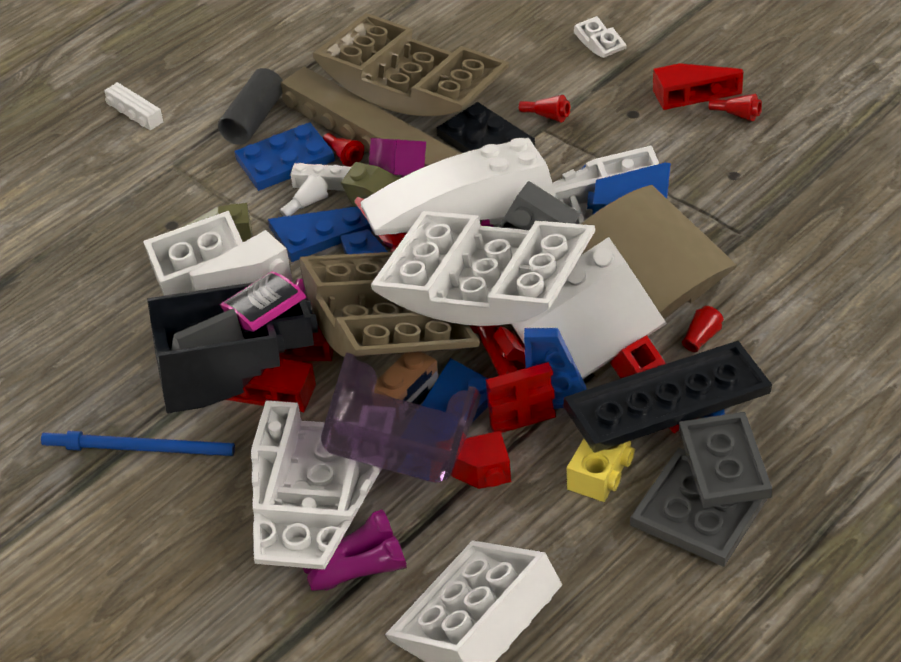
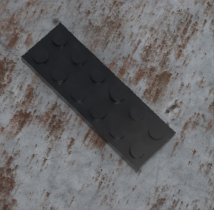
M735 341L564 397L563 407L592 451L596 453L679 425L681 421L693 420L770 394L772 384L741 343Z

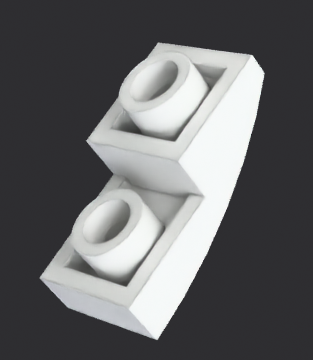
M597 16L574 26V33L581 42L602 58L626 49V43L613 27L607 29Z

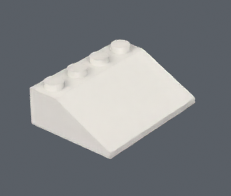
M609 237L580 256L550 309L527 320L512 323L523 343L524 328H558L582 379L613 360L625 347L646 335L649 336L666 325L660 312Z
M472 540L385 635L388 640L424 662H496L509 649V646L518 635L530 625L531 620L551 601L552 596L559 590L562 583L545 552Z

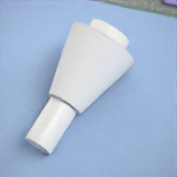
M310 174L293 199L280 209L281 214L284 217L291 216L300 208L302 209L327 198L329 187L325 180L320 176L315 177Z

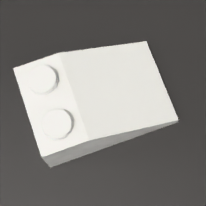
M229 211L143 241L164 296L192 292L190 272L243 243Z
M266 230L189 273L193 291L256 282L271 271L281 274L292 282L287 248Z

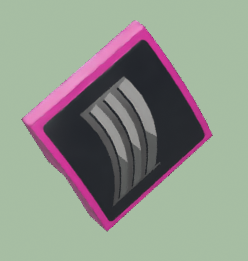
M271 271L220 305L224 312L234 308L242 329L254 332L305 299L306 296L289 279Z

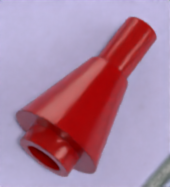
M756 93L727 100L710 99L709 110L726 111L729 114L753 122L761 114L762 101L758 99Z
M558 95L537 100L536 102L520 101L518 108L519 112L536 113L537 115L562 123L569 116L571 106L565 95Z
M326 133L323 136L325 142L332 147L345 166L351 167L355 162L362 160L364 146L360 141L337 138L330 133Z

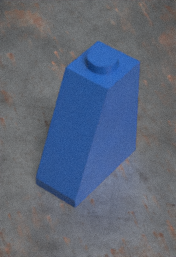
M661 163L597 179L595 191H589L587 209L593 210V215L618 198L649 185H653L667 198L671 163Z

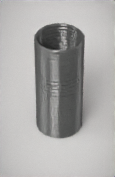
M266 68L257 69L218 121L219 132L227 141L243 145L251 139L282 95L281 82L283 80L277 73Z

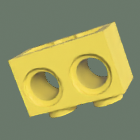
M583 439L566 468L567 490L605 502L610 491L617 490L624 466L629 467L633 460L635 449L631 447V441L594 453L586 440Z

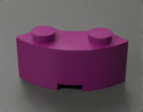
M371 138L369 165L378 166L393 175H401V178L414 171L424 168L426 142Z

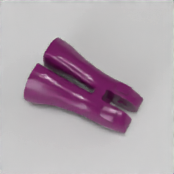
M379 510L373 512L360 528L342 538L325 570L303 568V571L308 574L307 581L312 591H327L351 579L377 573L406 569L407 565L400 544L393 535L385 512Z

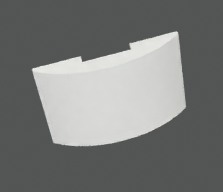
M423 211L371 283V288L379 295L401 307L446 322L463 325L494 326L524 321L550 309L593 236L595 225L535 221L530 230L481 226L479 216Z

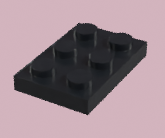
M476 102L436 127L437 136L462 153L480 149L488 144L498 145L507 143L515 138H529L535 146V138L479 102Z

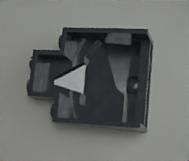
M252 283L147 298L166 413L204 408L244 393L243 388L254 376L262 375L267 368L280 367L279 354L285 353V350L314 346L313 333H318L316 315L312 311L311 301L303 299L254 332L242 329L241 327L244 340L171 351L174 334L224 313L220 304Z

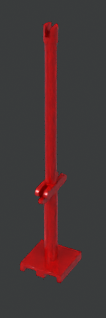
M469 325L474 333H478L499 375L486 379L489 419L492 431H501L503 433L556 418L552 401L555 399L554 388L551 384L553 370L549 362L517 370L514 362L507 360L499 352L500 346L493 337V334L497 331L496 328L500 325Z

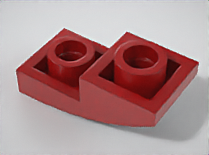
M500 326L493 334V337L500 346L499 352L504 358L514 362L517 370L525 369V344L516 334Z

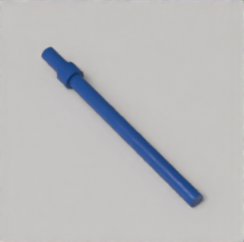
M67 431L66 434L43 432L41 435L42 445L66 447L67 450L81 451L82 448L220 456H234L235 453L234 443L83 435L82 431Z

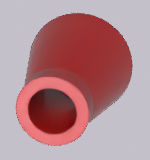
M707 305L697 309L682 340V345L691 352H698L707 341L722 329V322L724 320L722 314L717 309Z

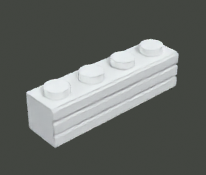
M118 82L105 89L106 103L128 116L131 120L138 122L142 127L151 131L163 123L160 108Z
M294 163L291 172L293 188H300L308 176L312 174L315 177H322L329 187L328 190L345 191L340 182L351 167Z

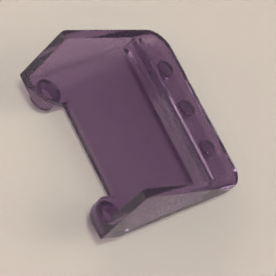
M346 352L321 434V442L325 450L336 456L432 483H441L447 480L453 472L477 411L481 397L477 388L469 386L468 391H460L454 394L449 400L446 412L374 393L377 384L375 370L369 364L360 362L353 354Z

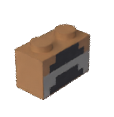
M423 352L404 353L371 385L374 408L394 409L396 411L394 423L401 425L424 402L437 381V360Z

